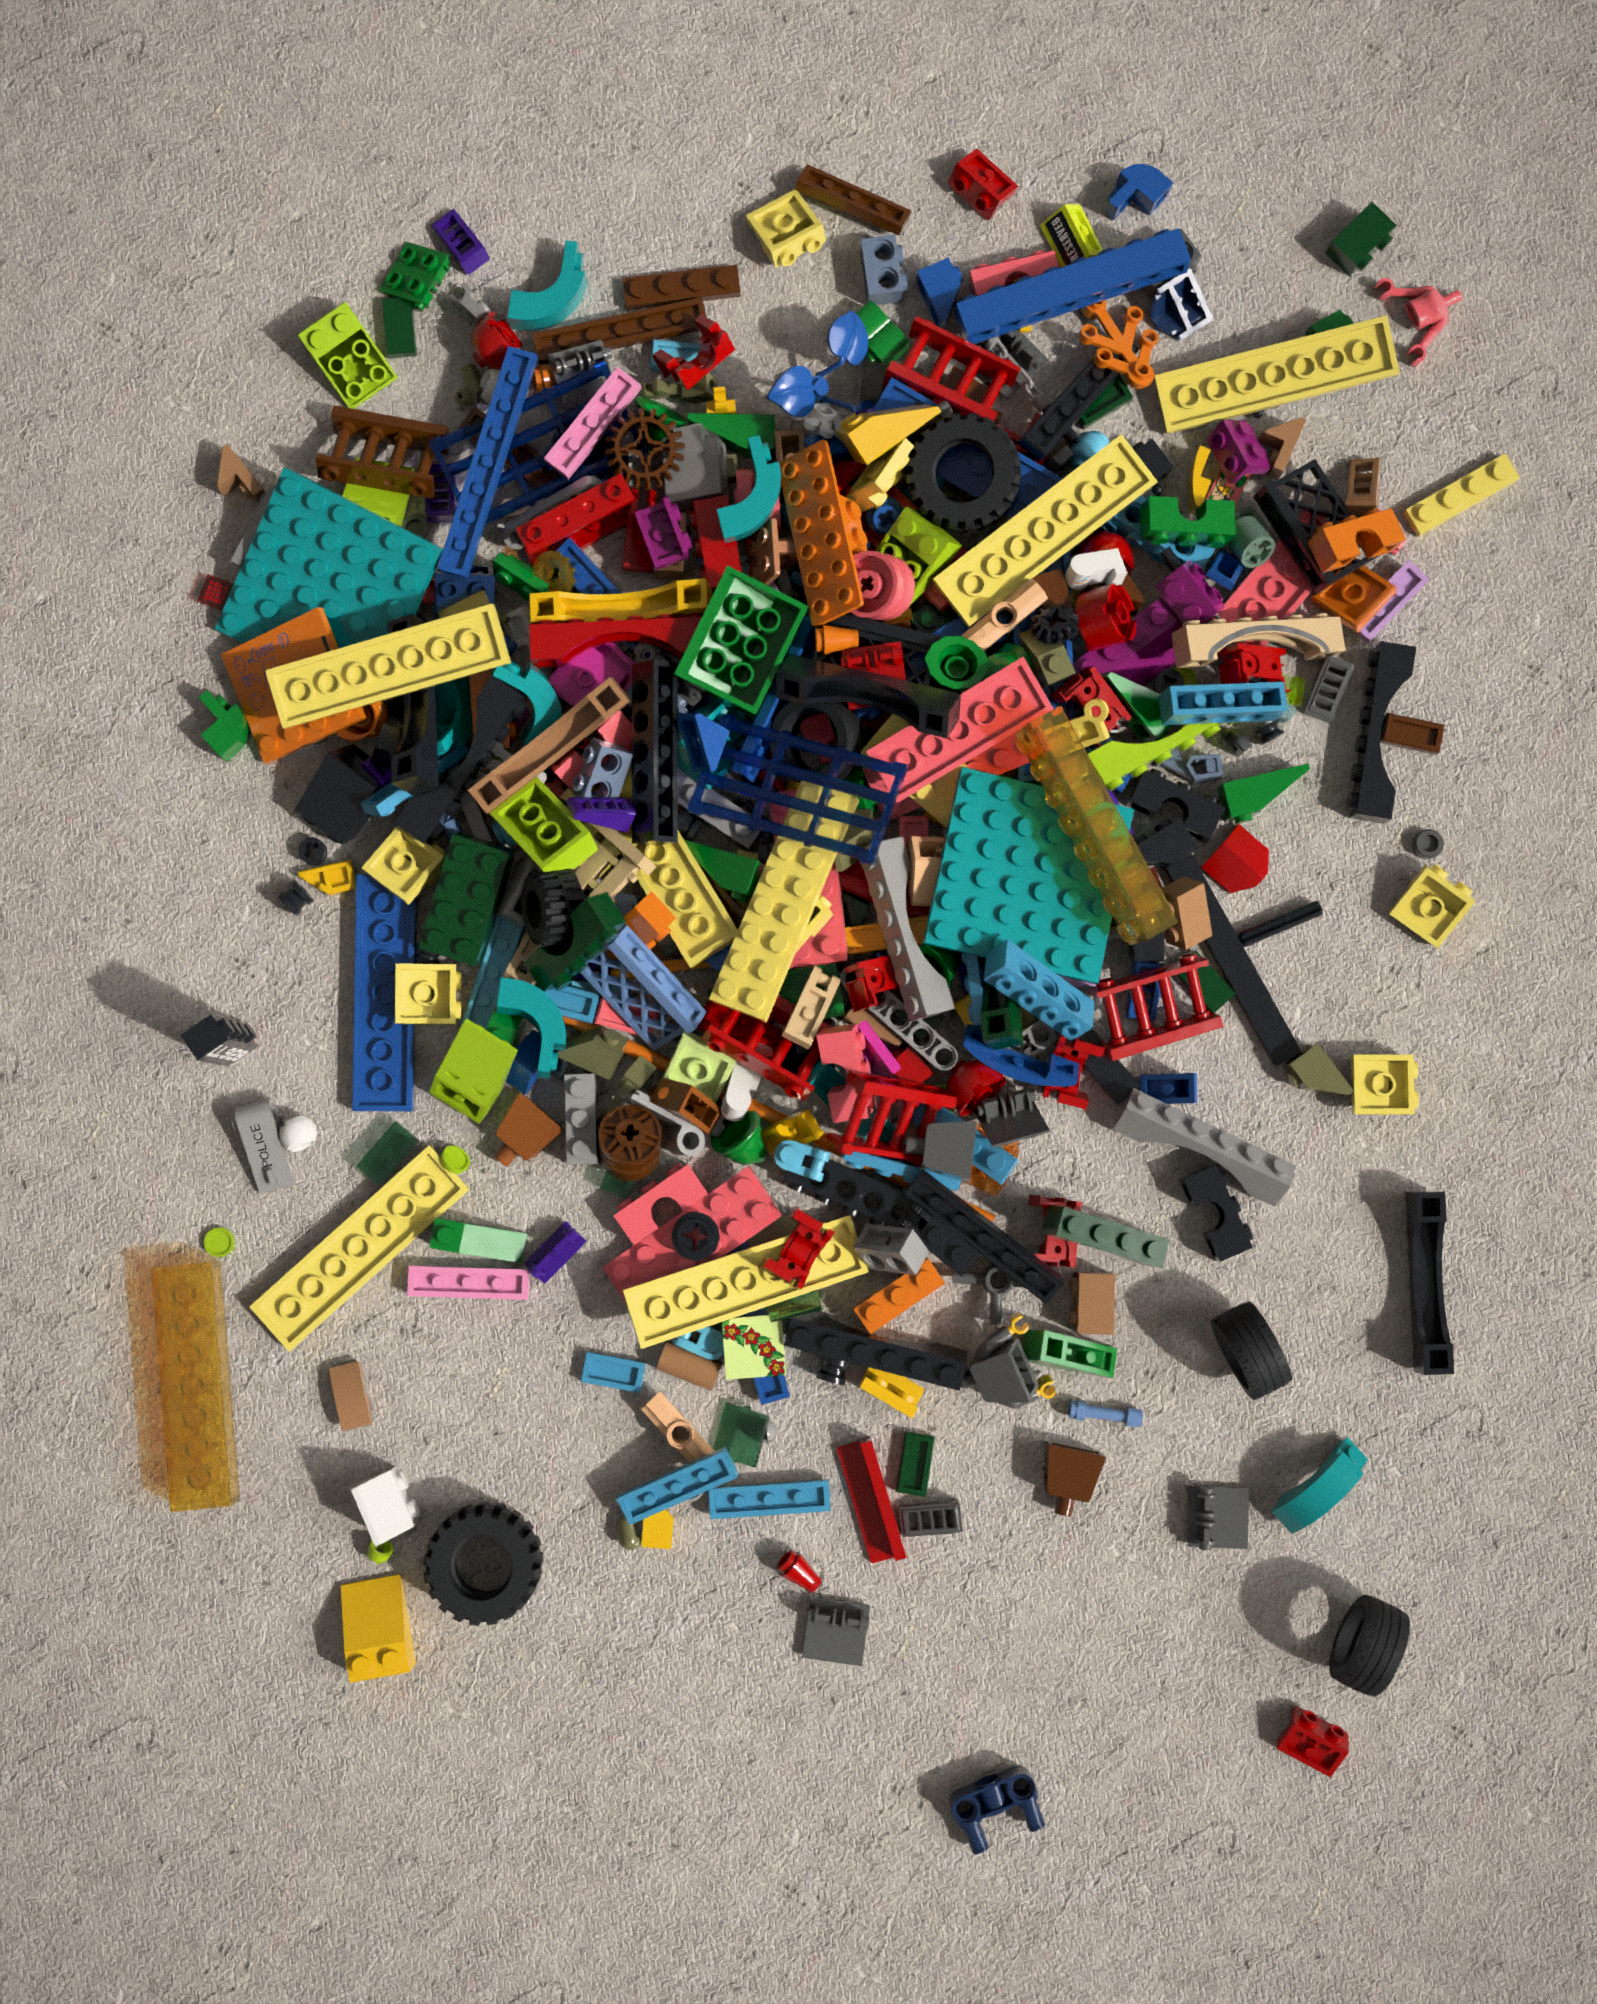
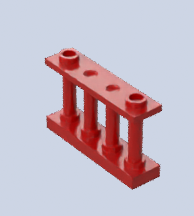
M915 316L908 336L914 339V342L902 364L891 361L882 386L886 387L892 377L936 404L947 401L953 413L960 412V415L975 413L979 417H988L995 421L998 412L992 410L991 407L1003 384L1011 388L1013 387L1021 367L1008 359L1001 358L936 326L929 320ZM925 345L940 352L928 377L912 370ZM951 358L967 365L954 390L938 383ZM977 371L993 378L981 403L965 397Z
M620 473L515 529L525 546L524 550L532 565L540 573L554 565L549 557L568 538H572L583 550L625 528L626 511L629 510L628 504L636 500Z
M1189 953L1180 956L1177 962L1117 980H1113V978L1099 980L1096 986L1087 988L1089 995L1095 998L1102 997L1111 1038L1108 1043H1105L1103 1056L1111 1061H1115L1223 1028L1221 1016L1210 1012L1205 1007L1197 968L1209 965L1208 959L1200 957L1196 953ZM1185 972L1194 1012L1192 1017L1182 1020V1018H1178L1169 977ZM1154 981H1158L1167 1019L1164 1022V1026L1157 1028L1150 1024L1141 986ZM1130 989L1139 1029L1137 1034L1127 1037V1035H1123L1114 994Z
M779 995L767 1022L757 1020L744 1044L728 1035L740 1015V1012L730 1008L718 1029L710 1025L700 1039L711 1050L724 1053L781 1087L788 1096L794 1099L805 1101L815 1088V1086L806 1081L820 1057L816 1036L796 1075L780 1066L793 1044L792 1041L782 1037L770 1060L754 1051L770 1021L774 1020L785 1027L795 1007L793 1003ZM822 1021L817 1034L822 1028H829L831 1026Z
M849 1070L845 1082L856 1088L855 1093L857 1096L843 1135L827 1132L826 1139L835 1144V1149L843 1154L852 1155L853 1152L893 1157L905 1159L911 1164L920 1166L924 1156L906 1154L907 1145L902 1144L915 1106L918 1107L920 1103H924L927 1106L916 1137L926 1138L927 1124L934 1123L936 1114L942 1107L955 1109L957 1097L939 1086ZM873 1095H878L881 1099L867 1138L855 1137L868 1099L872 1098ZM897 1099H901L904 1104L890 1142L879 1141L892 1102L895 1103Z

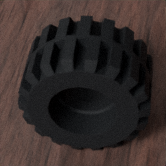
M571 869L543 872L542 870L528 873V876L525 878L521 895L522 917L529 938L538 947L572 944L574 930L570 915L585 899L580 882Z

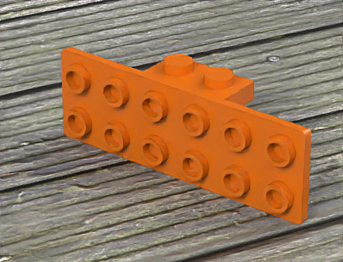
M823 439L779 462L785 504L806 600L809 606L811 623L815 627L822 626L864 605L853 555L867 551V537L862 529L860 507L856 501L839 494L829 445Z

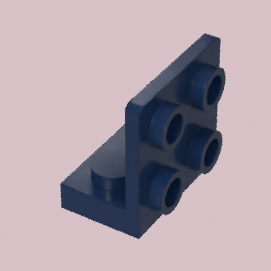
M472 564L468 580L439 572L436 567L434 571V620L488 604H494L495 573L493 565Z

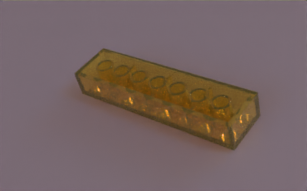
M1059 706L1015 733L1017 748L1021 754L1028 757L1033 777L1036 781H1041L1046 791L1044 795L1047 803L1051 808H1055L1061 818L1059 819L1060 827L1066 835H1070L1075 844L1073 846L1074 852L1081 862H1085L1089 870L1088 877L1091 884L1095 888H1099L1104 899L1102 902L1104 908L1110 915L1115 917L1120 937L1125 942L1128 941L1129 945L1149 940L1179 923L1062 707Z
M221 1261L151 1268L170 1512L232 1506L240 1501Z

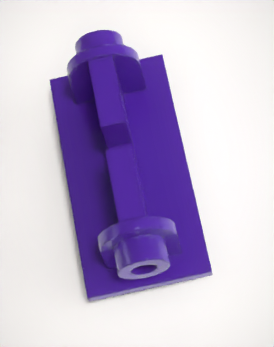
M565 1221L524 1264L535 1278H539L545 1284L587 1241Z

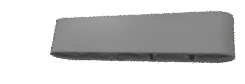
M844 969L841 973L840 982L844 990L848 992L846 985H844L846 984L845 976L847 975ZM889 990L881 992L885 998L881 1006L867 1008L933 1068L938 1071H946L955 1066L958 1059L955 1048L922 1019L910 1022L908 1014L904 1009V1003ZM901 1010L906 1014L907 1022L903 1026L892 1024L890 1015L893 1011ZM916 1030H924L928 1033L929 1042L927 1045L918 1046L914 1043L913 1034ZM940 1049H946L951 1053L952 1059L947 1066H941L935 1059V1055Z

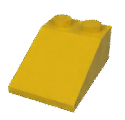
M921 404L858 415L852 413L840 422L842 427L836 430V433L854 461L868 465L939 414L941 410L938 406Z
M401 1573L342 1584L341 1602L344 1653L349 1683L410 1672L415 1666L416 1661Z

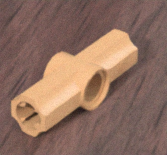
M1031 578L1003 602L996 604L991 612L961 636L974 641L985 651L1003 635L1012 631L1020 621L1048 600V597L1039 584ZM1002 610H1007L1012 613L1013 620L1009 624H1000L996 619V615Z
M661 1391L655 1394L641 1408L646 1416L666 1436L670 1445L676 1448L689 1463L715 1451L694 1428L692 1422L686 1419ZM677 1426H684L689 1431V1437L683 1441L677 1440L673 1436V1429Z

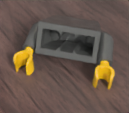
M1021 1312L1011 1315L1010 1325L1007 1328L1002 1326L988 1336L976 1349L975 1357L970 1363V1369L965 1370L962 1381L966 1388L978 1387L984 1401L997 1402L1012 1409H1017L1036 1401L1040 1395L1044 1398H1052L1056 1393L1054 1386L1044 1388L1053 1383L1050 1375H1043L1036 1380L1018 1337H1012L1014 1333L1024 1334L1028 1331V1322H1025L1022 1326H1015V1323L1023 1317Z

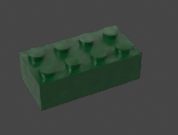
M462 832L452 834L419 948L472 966H477L481 963L516 850Z

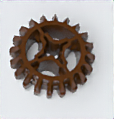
M639 408V417L634 418L633 412L629 410L627 415L630 421L626 422L619 416L617 421L621 428L619 429L616 426L609 428L616 437H606L605 439L606 443L614 446L613 448L605 449V455L615 456V458L607 462L608 466L614 467L618 465L619 467L614 471V476L625 473L624 479L627 485L632 478L635 479L634 489L638 490L641 481H645L646 490H651L650 481L655 480L658 488H661L663 484L660 477L664 476L670 482L673 480V477L668 472L669 469L677 473L680 471V467L674 463V460L684 461V455L676 453V451L685 449V444L675 442L682 437V432L676 431L671 433L676 427V422L671 421L665 425L664 423L667 419V414L662 413L658 420L655 419L656 409L652 408L649 417H645L644 408ZM647 426L660 430L666 436L668 443L652 440L648 435ZM638 427L639 436L634 443L627 444V446H621L625 435L630 430ZM643 435H645L648 447L653 448V451H649V455H647V463H645L642 452L636 451L637 447H641V443H643ZM663 452H669L666 462L659 469L651 472L652 459L657 455L663 454ZM628 455V457L638 458L642 463L643 473L629 468L621 456Z

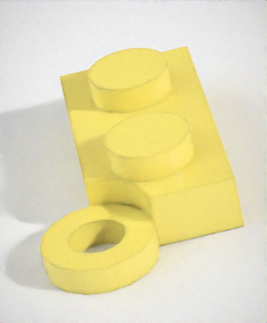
M1098 698L1092 699L1085 705L1084 715L1042 731L1053 759L1107 740L1110 737L1103 721L1109 713L1108 705L1105 701ZM1093 706L1100 707V716L1093 715L1091 711Z

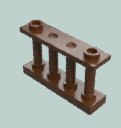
M333 406L331 419L333 431L337 438L330 456L317 454L315 457L318 478L434 499L433 475L429 474L435 453L448 455L450 449L449 426ZM349 437L366 440L359 461L342 458ZM378 442L395 445L388 467L371 464ZM406 448L423 450L417 472L400 469Z

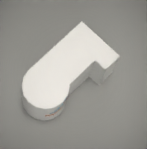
M1116 548L1074 556L1064 577L1070 588L1082 590L1088 585L1106 583V585L1115 583V586L1121 585L1127 575V570L1120 552Z
M737 1061L729 1076L721 1105L723 1116L734 1122L741 1121L745 1117L751 1104L749 1091L750 1089L756 1091L762 1078L761 1075Z

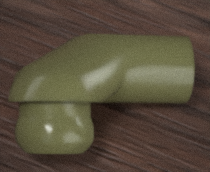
M467 364L461 368L466 385L460 392L457 391L455 398L457 403L463 407L474 405L483 389L480 387L481 381L474 364Z
M623 1513L616 1524L619 1544L624 1549L636 1550L641 1543V1539L635 1534L634 1523L629 1525Z

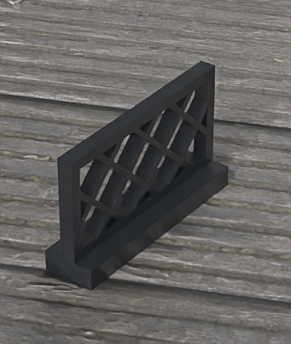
M1316 459L1274 482L1273 480L1264 485L1253 497L1316 595L1377 558H1354L1349 563L1353 565L1348 567L1347 564L1341 567V572L1334 575L1332 570L1325 573L1321 572L1308 545V541L1312 538L1313 533L1317 534L1316 529L1318 527L1314 526L1316 514L1330 518L1329 522H1333V525H1335L1336 520L1342 521L1352 515ZM1311 470L1317 480L1316 487L1302 483L1305 472ZM1286 485L1295 488L1293 500L1285 498L1279 487ZM1301 490L1314 494L1312 505L1299 502ZM1320 496L1329 498L1332 503L1331 511L1318 507ZM1297 509L1311 513L1309 524L1300 522L1296 516Z
M845 614L824 624L846 629H858L859 639H867L871 646L875 645L873 641L883 644L901 641L902 648L912 650L906 655L902 650L903 661H906L913 673L906 681L911 682L916 679L921 685H930L932 676L928 668L925 667L916 673L908 658L918 652L927 654L932 644L940 640L941 636L851 614ZM814 650L812 659L824 661L830 658L831 662L837 665L832 657L837 652L820 657L821 652ZM926 673L924 682L922 683L919 676Z

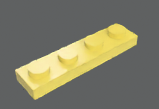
M1503 454L1407 508L1403 514L1416 536L1419 537L1515 483L1520 477L1507 455Z

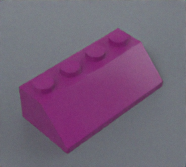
M1159 598L1131 619V621L1136 620L1137 625L1136 634L1132 640L1101 650L1087 652L1073 663L1075 670L1073 675L1080 674L1084 678L1086 676H1084L1081 670L1084 667L1094 666L1099 673L1112 672L1144 687L1154 680L1162 670L1168 669L1176 663L1171 633L1182 628V626L1164 600Z

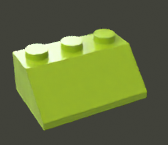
M537 776L490 812L493 819L543 872L574 869L598 851L590 831L579 820L573 818L570 810Z

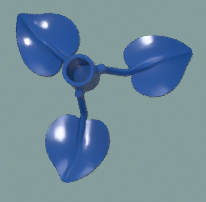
M849 310L837 317L828 329V347L834 356L840 357L837 362L822 371L816 372L815 376H812L809 369L804 366H793L787 369L775 381L767 395V399L778 405L787 414L796 418L807 416L813 410L815 400H819L820 403H829L847 408L852 413L859 410V414H861L860 411L870 407L873 410L876 403L870 400L861 401L856 408L853 404L826 397L829 385L824 376L843 365L845 360L850 365H858L867 353L868 336L859 316L854 311Z

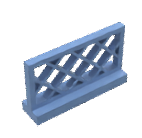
M628 925L618 930L619 936L602 946V953L586 962V964L589 962L600 964L601 973L594 972L588 965L580 972L653 1051L681 1035L684 1030L687 1033L695 1030L707 1013ZM610 949L620 961L608 958L607 950ZM608 967L620 969L621 978L608 975ZM627 971L631 972L639 982L628 980ZM609 984L621 986V995L613 993L609 988ZM628 988L641 991V999L628 997ZM647 993H650L660 1004L649 1002ZM629 1005L641 1008V1016L634 1015L629 1010ZM648 1010L661 1013V1021L648 1018ZM667 1015H671L679 1025L668 1023ZM648 1026L661 1029V1037L656 1039L648 1031Z

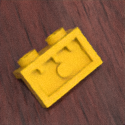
M872 1368L866 1370L859 1382L861 1389L910 1418H913L918 1409L917 1403L924 1393L922 1386L906 1377Z

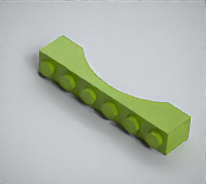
M1223 723L1185 724L1173 735L1143 744L1110 741L1088 753L1079 763L1096 792L1107 788L1108 792L1124 783L1122 778L1130 774L1132 778L1141 775L1148 770L1146 765L1153 761L1157 765L1165 762L1172 757L1171 752L1179 748L1181 752L1185 751L1197 743L1195 738L1203 735L1206 739L1220 731L1219 725Z

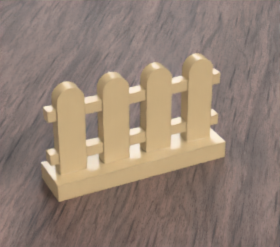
M569 788L560 796L565 802H567L568 797L577 798ZM586 822L584 826L590 831L598 851L587 858L581 866H577L572 870L575 872L583 892L589 886L594 889L589 897L607 892L616 904L617 900L614 897L629 881L633 884L638 879L635 874L640 869L649 876L656 866L615 829ZM603 835L606 839L600 844L597 839ZM620 852L625 854L621 861L616 858ZM611 863L614 868L600 884L595 881L597 877Z

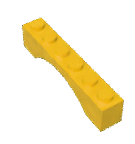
M703 578L680 580L654 589L621 594H579L562 591L531 593L530 621L531 624H537L540 620L567 623V620L577 618L583 619L584 622H593L601 617H611L615 621L626 620L629 616L656 619V616L662 614L673 615L674 618L686 617L690 613L704 614L712 598V589L707 579Z

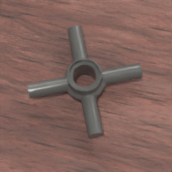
M993 1263L983 1273L966 1272L960 1277L953 1271L952 1283L982 1285L985 1291L991 1294L989 1325H1001L1003 1295L1007 1294L1012 1287H1023ZM1000 1271L1005 1276V1283L1000 1288H993L990 1284V1277L994 1272Z

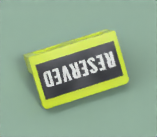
M1064 204L1041 223V229L1053 251L1055 250L1056 258L1061 268L1070 265L1072 261L1078 258L1086 257L1088 259L1097 256L1103 251L1079 204Z

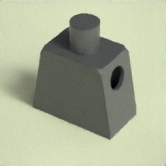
M977 1122L927 1124L926 1138L908 1136L906 1154L924 1156V1170L964 1182H970Z

